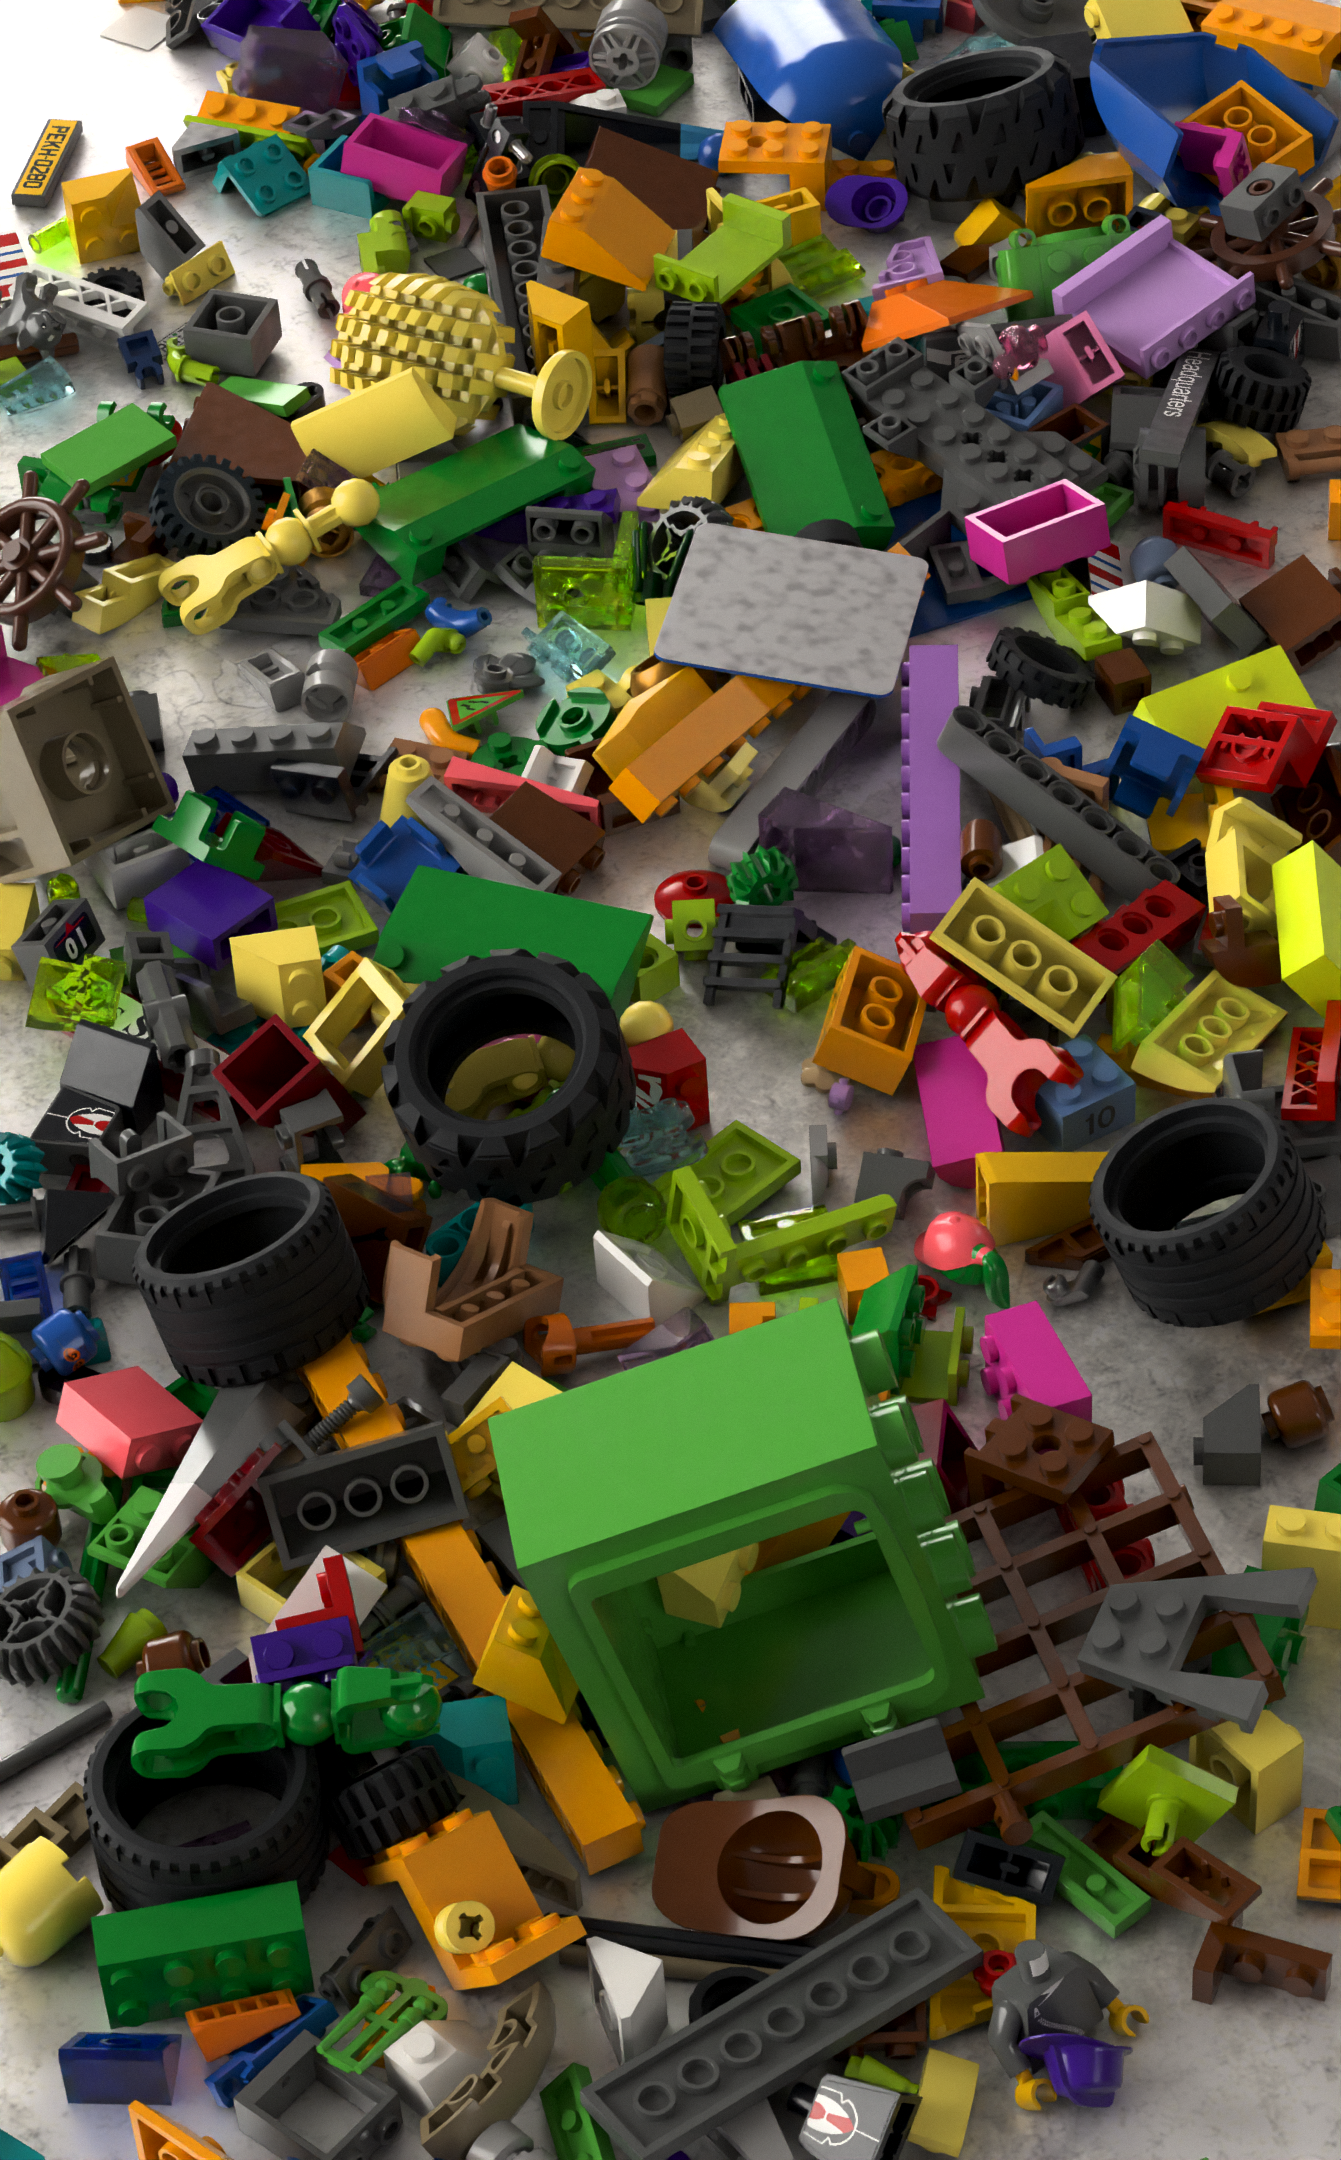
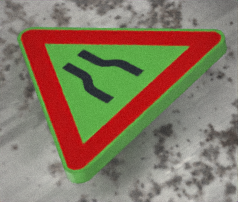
M523 690L449 699L446 702L453 731L467 727L471 733L482 734L483 730L479 720L484 717L486 724L498 726L499 719L496 711L525 696Z

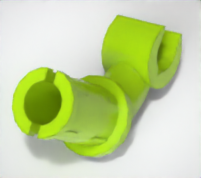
M177 336L167 340L166 361L178 383L191 382L205 387L206 382L218 384L220 375L214 374V372L219 373V367L192 360L191 356L186 355L185 345L177 346Z

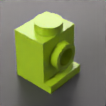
M417 190L402 208L403 220H406L415 237L447 243L460 227V215L457 213L456 198Z

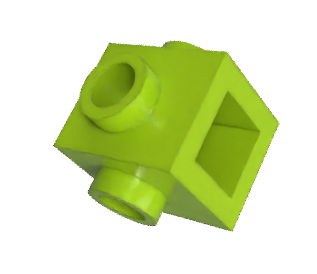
M715 899L672 901L673 919H665L666 945L674 944V951L678 954H683L684 961L707 960L708 952H713L715 942L712 931L713 928H717L719 917H716ZM692 924H699L703 928L701 935L698 937H691L687 934V930Z

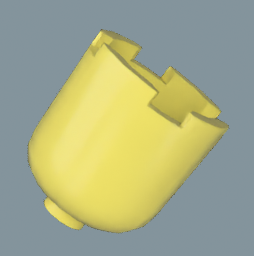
M39 1836L34 1842L28 1843L0 1870V1957L19 1967L38 1966L48 1960L92 1923L91 1917L97 1916L104 1909L101 1898L89 1879L84 1875L77 1882L63 1866L70 1859L68 1855L53 1842L42 1836Z

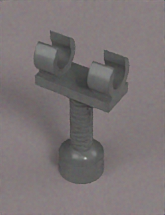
M359 1374L346 1386L349 1392L347 1401L344 1400L340 1407L337 1406L336 1410L334 1409L333 1413H329V1416H326L322 1423L319 1422L315 1429L312 1428L308 1435L301 1436L295 1427L284 1419L258 1445L266 1452L277 1442L283 1448L278 1454L280 1455L293 1442L307 1459L319 1456L316 1453L318 1446L320 1447L321 1443L324 1444L325 1440L329 1439L328 1437L335 1434V1430L338 1431L339 1427L342 1428L346 1421H350L353 1415L360 1411H366L371 1414L385 1401L372 1385Z

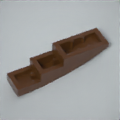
M1108 1813L1080 1839L1147 1895L1193 1916L1225 1926H1229L1262 1894L1260 1885L1185 1836L1180 1837L1176 1842L1174 1841V1844L1161 1857L1151 1855L1155 1840H1152L1150 1850L1145 1852L1141 1847V1838L1144 1835L1146 1824L1141 1829H1138L1134 1825Z

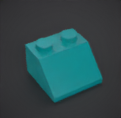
M494 1695L443 1703L438 1721L441 1726L440 1732L422 1739L409 1740L410 1750L419 1746L434 1745L446 1770L478 1785L506 1805L519 1804L513 1745L505 1698Z

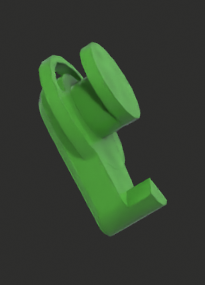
M71 1444L54 1445L39 1456L36 1462L38 1477L35 1481V1489L42 1490V1484L46 1481L47 1489L44 1492L53 1497L58 1509H69L87 1520L100 1525L110 1522L117 1514L114 1498L103 1484L104 1469L96 1457L88 1453H81L76 1446Z

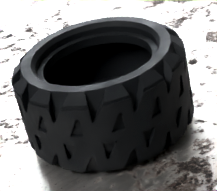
M998 47L942 60L904 78L887 95L882 105V114L897 180L905 186L908 193L936 202L981 200L1025 189L1026 184L1069 165L1081 153L1085 143L1070 64L1067 60L1063 59V56L1038 47Z
M526 949L489 950L491 957L481 959L470 955L440 969L442 977L435 982L423 981L402 1005L406 1015L403 1020H393L383 1046L387 1065L382 1066L381 1073L385 1094L416 1162L424 1165L431 1179L454 1194L461 1189H465L472 1201L481 1202L483 1198L493 1197L507 1203L511 1197H519L522 1204H529L558 1195L562 1185L570 1181L573 1188L600 1169L606 1151L611 1154L616 1151L629 1128L630 1110L635 1108L636 1077L631 1063L632 1059L616 1013L612 1009L603 989L589 974L585 972L580 973L570 961L540 951L536 958ZM516 1034H537L556 1039L575 1051L572 1069L561 1088L543 1105L524 1115L505 1120H480L464 1116L445 1104L449 1083L458 1067L469 1055L491 1041Z

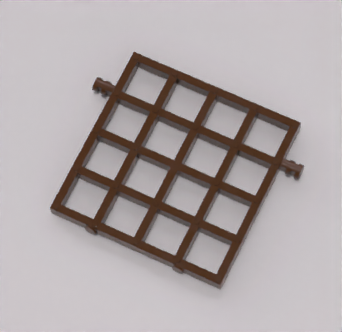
M1151 1431L1113 1446L1066 1501V1505L1078 1528L1077 1530L1011 1557L1000 1534V1530L1062 1504L1015 1487L945 1517L946 1523L958 1519L967 1544L983 1538L994 1562V1565L977 1571V1576L970 1578L973 1589L956 1594L957 1599L979 1592L984 1605L1009 1595L1022 1621L1018 1625L995 1634L998 1650L975 1658L979 1676L983 1677L1037 1654L1050 1683L982 1712L976 1701L962 1705L959 1708L964 1719L942 1728L952 1761L979 1751L992 1782L924 1811L916 1807L902 1812L918 1851L967 1831L968 1827H977L993 1819L1000 1829V1834L1006 1844L1010 1846L1024 1844L1033 1834V1827L1027 1818L1024 1806L1131 1762L1149 1744L1163 1749L1228 1721L1221 1718L1217 1723L1199 1716L1195 1708L1175 1702L1173 1706L1165 1704L1167 1709L1097 1737L1083 1707L1123 1691L1125 1688L1081 1673V1670L1067 1675L1054 1647L1090 1631L1111 1585L1227 1575L1193 1512L1194 1506L1185 1484L1179 1485ZM1149 1469L1161 1495L1097 1522L1095 1521L1083 1495ZM1178 1524L1192 1552L1124 1579L1111 1552ZM1094 1560L1107 1586L1106 1588L1042 1615L1038 1614L1027 1587ZM1222 1610L1203 1619L1183 1665L1239 1642L1254 1672L1240 1677V1679L1264 1681L1269 1694L1265 1705L1286 1697L1280 1675L1259 1637L1261 1634L1253 1613ZM1066 1715L1079 1745L1009 1774L996 1743Z

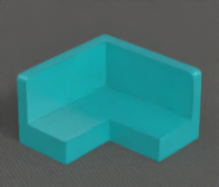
M342 134L308 168L312 205L371 219L390 203V199L385 197L384 194L373 191L371 180L340 173L344 143L349 138V136Z

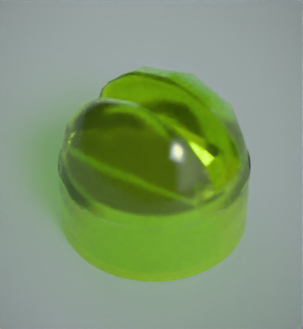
M59 873L56 878L52 877L48 880L46 887L48 904L53 900L80 898L79 885L73 876Z

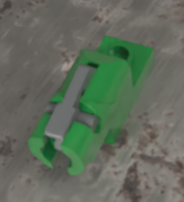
M23 456L17 464L21 490L23 476L30 470L35 471L39 477L37 496L50 498L60 503L71 489V486L43 465L41 458ZM108 485L94 494L83 498L72 513L82 524L115 528L120 521L124 502L115 501L114 499L116 497L119 498L122 492Z

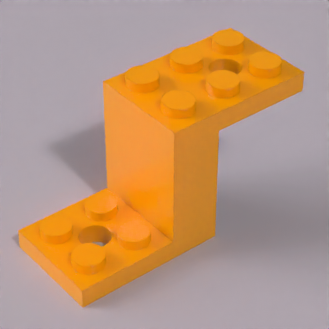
M466 1808L458 1813L454 1811L417 1833V1836H411L373 1855L375 1861L361 1868L370 1887L398 1881L454 1991L499 1985L587 1934L578 1915L560 1918L557 1912L544 1917L490 1810L472 1814L470 1808ZM473 1900L484 1904L491 1911L495 1920V1933L489 1945L479 1952L455 1955L445 1951L436 1940L434 1932L435 1920L440 1911L452 1903ZM473 1922V1923L471 1924L470 1934L472 1935V1937H474L472 1931H473V1924H474L475 1922Z

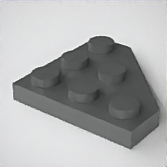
M282 565L283 574L280 575L278 573L269 584L241 600L233 617L219 627L220 629L237 630L240 632L256 631L318 637V633L340 620L342 614L341 600L333 593L327 594L320 588V581L304 567L298 568L296 565L291 567Z

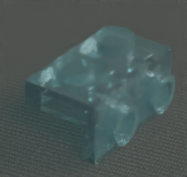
M563 610L538 635L528 627L521 632L530 644L526 648L528 653L542 665L546 661L552 664L550 668L566 683L571 679L575 681L596 669L601 671L616 655V652L608 643Z

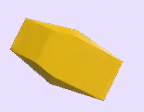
M687 666L628 701L592 756L614 782L628 764L714 694L693 667Z

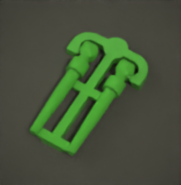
M382 1970L373 1972L361 1982L360 1991L364 1992V1994L360 1997L359 2004L339 2022L316 2047V2050L319 2054H324V2057L328 2058L327 2063L348 2074L351 2072L362 2074L384 2055V2050L426 2018L427 2020H446L448 2004L444 1998L428 1990V1984L422 1979H407L392 1971ZM395 1990L401 1992V1995L380 2015L375 2013L385 2003V2000H388L395 1993ZM362 2019L371 2023L342 2052L332 2048L335 2043L351 2031ZM383 2031L387 2032L360 2062L355 2060Z

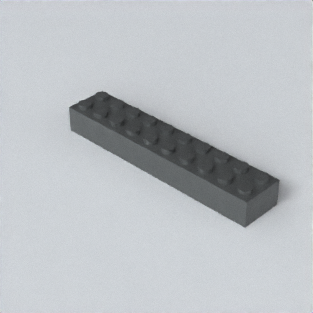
M547 185L477 192L479 232L491 299L502 312H494V316L498 323L515 328V344L505 343L506 353H511L516 357L514 363L515 370L537 376L531 348L526 283L530 280L537 282L543 217L552 215ZM508 391L513 425L518 423L523 425L522 411L526 405L532 408V398ZM588 408L578 428L589 426Z

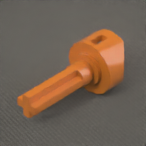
M565 1313L532 1317L525 1321L523 1329L524 1350L540 1365L541 1376L543 1377L573 1373L576 1367L577 1355L654 1344V1341H657L658 1338L657 1331L655 1330V1321L652 1317L573 1329L568 1316ZM538 1331H548V1333L539 1335Z

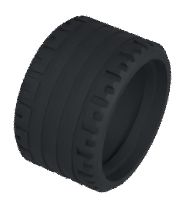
M1227 1097L1203 1098L1174 1105L1150 1116L1133 1127L1113 1146L1101 1162L1093 1177L1094 1181L1090 1186L1089 1192L1091 1195L1088 1198L1090 1216L1132 1298L1142 1311H1146L1153 1319H1159L1162 1323L1173 1324L1178 1327L1200 1328L1225 1325L1253 1316L1272 1306L1286 1296L1306 1276L1316 1262L1326 1237L1327 1219L1324 1207L1284 1124L1278 1119L1276 1114L1269 1112L1268 1108L1256 1105L1255 1102ZM1244 1194L1222 1213L1199 1224L1179 1230H1172L1176 1224L1194 1211L1214 1201Z
M274 1171L244 1176L212 1187L186 1200L162 1217L149 1230L139 1245L132 1262L133 1276L175 1370H177L180 1376L189 1381L211 1387L226 1388L257 1384L288 1374L316 1360L341 1342L352 1331L360 1320L370 1298V1285L329 1188L322 1181L314 1177L295 1172Z
M136 1706L129 1713L119 1718L116 1724L112 1725L105 1732V1736L97 1742L94 1747L95 1752L90 1755L87 1762L88 1769L85 1770L83 1778V1797L101 1885L104 1888L108 1901L112 1902L116 1912L297 1880L300 1904L304 1905L310 1898V1893L315 1891L319 1885V1877L325 1872V1861L329 1856V1833L326 1813L322 1807L324 1802L314 1745L295 1744L286 1737L285 1748L275 1746L260 1752L219 1755L211 1759L199 1772L189 1777L153 1779L141 1776L131 1764L132 1745L135 1738L141 1732L166 1726L170 1722L169 1720L147 1718ZM221 1784L247 1786L269 1793L280 1801L274 1813L258 1827L238 1838L212 1846L184 1848L161 1845L143 1838L134 1831L141 1819L158 1804L178 1793L201 1786Z

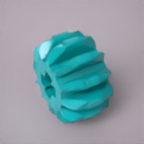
M0 1132L1 1206L31 1202L33 1189L43 1188L39 1178L42 1173L48 1170L40 1164L45 1153L38 1147H35L36 1142L30 1137L11 1132Z

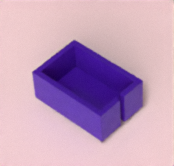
M224 0L201 25V28L222 54L240 62L248 63L252 67L275 77H278L290 67L291 62L297 56L296 50H303V48L309 46L313 41V37L322 29L301 0Z

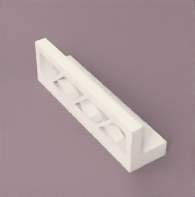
M33 263L25 271L58 287V292L67 289H73L78 292L65 296L57 294L53 301V310L66 319L67 324L63 333L74 332L79 339L119 353L117 338L134 334L133 328L150 311L148 302L37 263ZM16 281L8 288L11 300H13ZM48 283L37 285L35 287V294L38 296V298L40 294V289H42L43 286ZM96 299L106 301V303L94 306L84 304V302ZM124 309L132 310L125 318L113 314V312Z

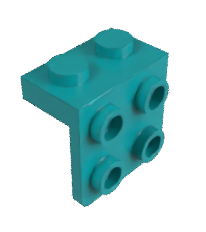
M277 134L263 141H257L235 155L225 157L217 165L218 170L212 181V184L219 193L236 186L259 217H266L311 194L308 175Z

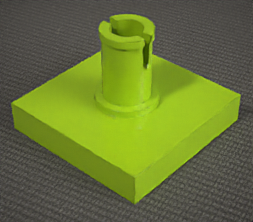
M1149 1744L1100 1791L1097 1808L1139 1829L1146 1824L1144 1835L1141 1838V1847L1145 1852H1148L1151 1848L1152 1840H1155L1151 1855L1161 1857L1174 1844V1841L1176 1842L1180 1837L1185 1836L1192 1842H1195L1235 1805L1238 1787Z

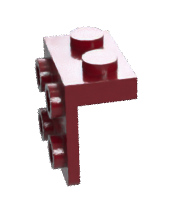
M277 1442L266 1452H263L258 1447L222 1485L216 1496L194 1518L200 1526L188 1540L231 1578L272 1531L256 1479L283 1449Z

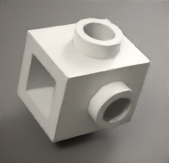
M477 32L456 51L446 68L457 79L474 74L481 78L483 85L499 83L503 79L504 75L501 71L508 60L501 54L498 48L491 45Z

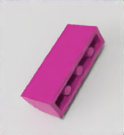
M959 1035L916 1045L913 1058L933 1169L940 1179L951 1186L974 1189L976 1188L975 1154L982 1152H1006L1000 1120L989 1109L986 1101L987 1072L969 1051L966 1043Z

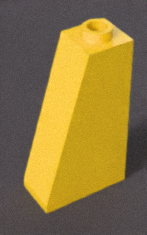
M982 1152L975 1154L976 1219L984 1224L993 1235L996 1242L995 1247L1056 1234L1091 1217L1088 1198L1091 1195L1089 1192L1090 1186L1094 1181L1093 1177L1108 1152Z

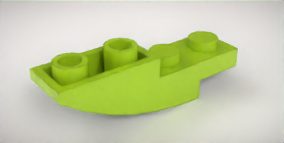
M1064 566L1055 571H1044L1031 576L1026 581L1041 616L1059 645L1069 647L1073 650V654L1080 655L1085 661L1094 660L1097 656L1123 649L1122 637L1116 634L1088 604L1090 592Z

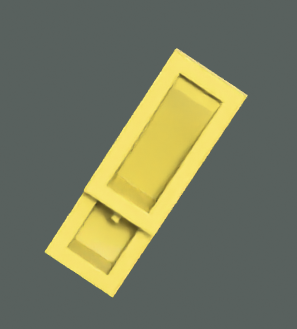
M154 553L104 569L102 584L74 593L82 600V608L77 612H72V621L99 635L123 625L138 616L162 596L158 587L159 577L176 562L158 553Z

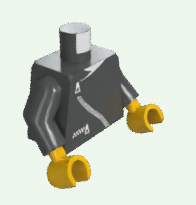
M1026 1940L1018 1944L1014 1950L1017 1964L995 1980L991 1988L993 2013L987 2033V2040L1010 2079L1015 2077L1019 2083L1015 2089V2100L1018 2106L1024 2110L1036 2111L1041 2110V2106L1036 2099L1035 2092L1039 2099L1045 2103L1055 2102L1057 2094L1049 2079L1033 2078L1032 2075L1045 2066V2062L1022 2053L1018 2047L1021 2040L1030 2036L1056 2033L1083 2036L1104 2019L1102 2012L1104 2008L1110 2012L1108 2020L1113 2032L1123 2036L1135 2037L1133 2031L1126 2024L1127 2015L1130 2013L1137 2022L1144 2024L1149 2023V2015L1142 2006L1123 2004L1117 1998L1120 1993L1119 1990L1094 1964L1071 1951L1061 1953L1048 1944L1044 1945L1041 1941Z

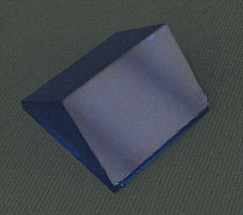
M78 2032L58 2049V2060L68 2103L130 2105L136 2099L145 2105L172 2106L182 2045V2034Z

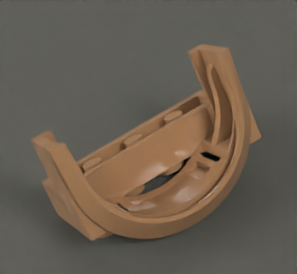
M493 1197L481 1199L464 1252L456 1267L438 1291L437 1286L442 1257L438 1254L426 1255L403 1246L399 1241L393 1240L389 1249L382 1285L385 1309L382 1331L398 1337L399 1341L405 1345L423 1347L433 1351L444 1361L461 1362L481 1351L483 1347L489 1348L501 1339L523 1330L526 1320L558 1312L564 1278L526 1263L534 1213Z

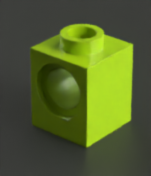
M651 933L648 936L630 1001L633 1003L649 1000L654 1002L680 986L678 953Z

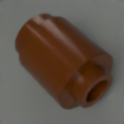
M987 819L972 820L960 834L961 871L970 879H973V877L980 881L993 879L1001 872L1003 867L1002 834L996 825Z

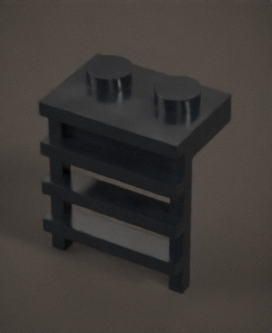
M390 746L383 756L359 753L350 779L345 767L277 758L270 767V771L286 812L354 822L357 818L356 808L359 805H367L369 802L367 794L370 790H378L380 788V777L383 774H388V768L399 752L397 747Z
M718 904L716 912L720 916L717 928H713L712 936L715 938L713 952H708L707 960L710 962L708 976H704L702 983L706 987L703 1004L714 1006L717 990L774 993L772 1007L783 1010L796 942L815 943L818 927L804 915V911L796 907ZM726 942L784 944L782 955L724 953ZM721 966L779 968L777 979L720 977Z

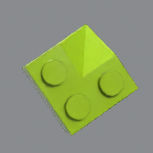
M1061 843L1049 849L992 888L1069 943L1074 938L1080 937L1110 913Z

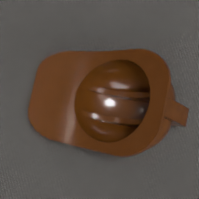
M802 1794L758 1800L700 1801L690 1803L672 1812L665 1819L660 1829L651 1889L652 1898L660 1912L673 1923L685 1929L754 1939L797 1941L817 1936L834 1927L845 1916L852 1900H873L876 1874L857 1864L856 1851L848 1837L847 1823L840 1810L834 1804L821 1797Z

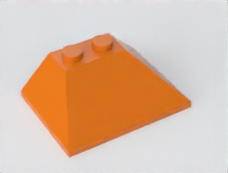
M927 277L885 290L886 298L872 302L861 346L863 352L880 348L897 337L905 340L1034 298L1033 292L1030 290L947 280L928 284Z

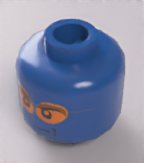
M61 1308L34 1327L32 1339L36 1347L29 1352L45 1373L53 1368L59 1375L67 1377L97 1355L98 1350L95 1342L100 1339V1336L81 1310L78 1309L73 1313L67 1308Z

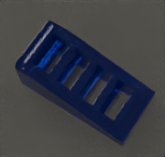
M41 1250L0 1259V1279L4 1300L40 1298L45 1319L54 1313ZM37 1277L38 1280L15 1286L12 1285V1282ZM40 1290V1294L18 1299L14 1297V1295Z

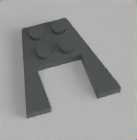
M1306 1567L1111 1585L1077 1657L1081 1673L1133 1692L1136 1687L1154 1693L1157 1701L1171 1706L1175 1702L1195 1708L1201 1717L1217 1723L1223 1718L1238 1724L1242 1732L1252 1734L1269 1696L1264 1681L1180 1672L1208 1609L1302 1619L1318 1582L1314 1568Z

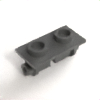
M389 1905L382 1914H377L374 1918H367L363 1923L361 1931L347 1947L350 1955L348 1957L340 1956L329 1971L321 1975V1985L318 1987V1991L326 2000L335 2001L337 1997L342 1998L349 2011H351L359 2004V1999L364 1994V1992L360 1991L361 1982L373 1972L382 1970L392 1971L411 1947L413 1941L393 1906Z

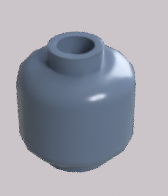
M1150 536L1142 539L1136 545L1129 558L1136 583L1148 580L1176 589L1179 585L1178 581L1163 565L1179 550L1172 540L1162 538L1161 536Z

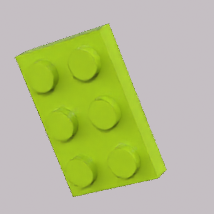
M350 880L275 903L278 923L276 931L315 925L321 957L334 945L343 946L351 952L352 950H359L376 944L379 941V930Z
M735 1120L644 1189V1197L647 1204L667 1215L673 1170L690 1165L698 1181L703 1180L707 1184L711 1194V1203L717 1214H723L731 1227L801 1173V1160L740 1121Z

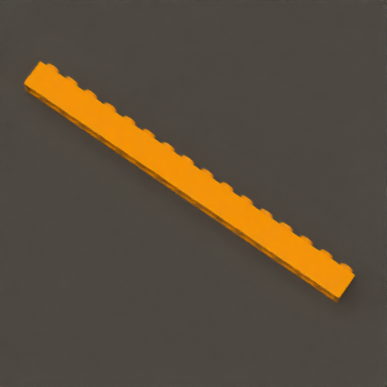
M351 1332L331 1350L307 1365L294 1370L303 1386L309 1390V1396L323 1419L329 1416V1413H333L332 1411L336 1410L337 1406L340 1407L344 1400L347 1401L349 1392L346 1386L359 1374L372 1385L385 1401L371 1414L366 1411L357 1412L356 1415H353L352 1419L350 1418V1421H346L342 1428L339 1427L338 1431L335 1430L336 1433L332 1434L340 1449L399 1433L407 1428L398 1404L395 1402L389 1405L387 1402L388 1392L378 1372L373 1374L369 1372L370 1363L360 1342L353 1344L350 1340L352 1338ZM463 1519L393 1539L395 1544H400L402 1556L472 1676H475L492 1628L509 1595L504 1596L499 1589L502 1587V1583L492 1561L484 1563L481 1559L482 1548L472 1528L464 1530L460 1524L463 1523ZM485 1689L482 1691L486 1697L496 1695ZM505 1699L512 1744L589 1876L643 1852L644 1847L640 1830L646 1828V1822L642 1811L635 1800L626 1801L622 1794L625 1792V1788L620 1774L613 1764L605 1766L601 1759L604 1757L603 1749L595 1732L592 1729L585 1732L580 1724L583 1722V1718L576 1701L574 1700L564 1724H561Z

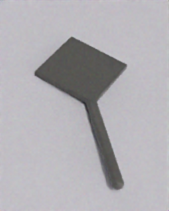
M478 212L458 247L424 258L426 265L436 275L453 281L485 269V266L467 248L479 225Z

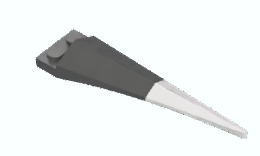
M277 1377L252 1385L220 1388L117 1584V1598L123 1597L174 1544L198 1523L194 1520L197 1514L216 1496L222 1485L258 1447L263 1451L258 1445L259 1442L270 1431L278 1427V1424L286 1419L301 1436L307 1433L320 1413L309 1396V1390L305 1386L282 1377Z

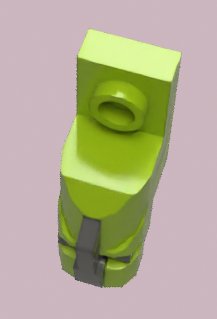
M392 209L380 211L370 219L369 232L357 234L361 271L378 274L392 271L393 273L407 274L411 255L418 252V243L400 212Z

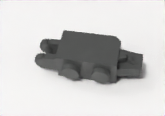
M473 74L472 76L469 75V77L455 81L453 76L450 75L388 99L389 110L380 114V116L446 137L464 130L465 126L468 125L470 114L484 109L488 103L490 105L492 98L488 91L481 89L483 82L479 76Z

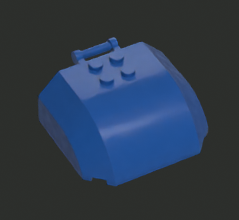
M1207 32L1097 39L1089 66L1090 81L1097 109L1109 136L1124 160L1178 208L1207 206L1210 209V214L1222 216L1219 203L1224 198L1223 194L1219 192V188L1201 173L1184 169L1182 159L1177 155L1184 134L1174 124L1176 121H1182L1240 80L1246 82L1313 135L1315 166L1299 176L1301 183L1323 164L1339 122L1338 118L1252 47L1239 43L1237 50L1216 44L1217 36Z

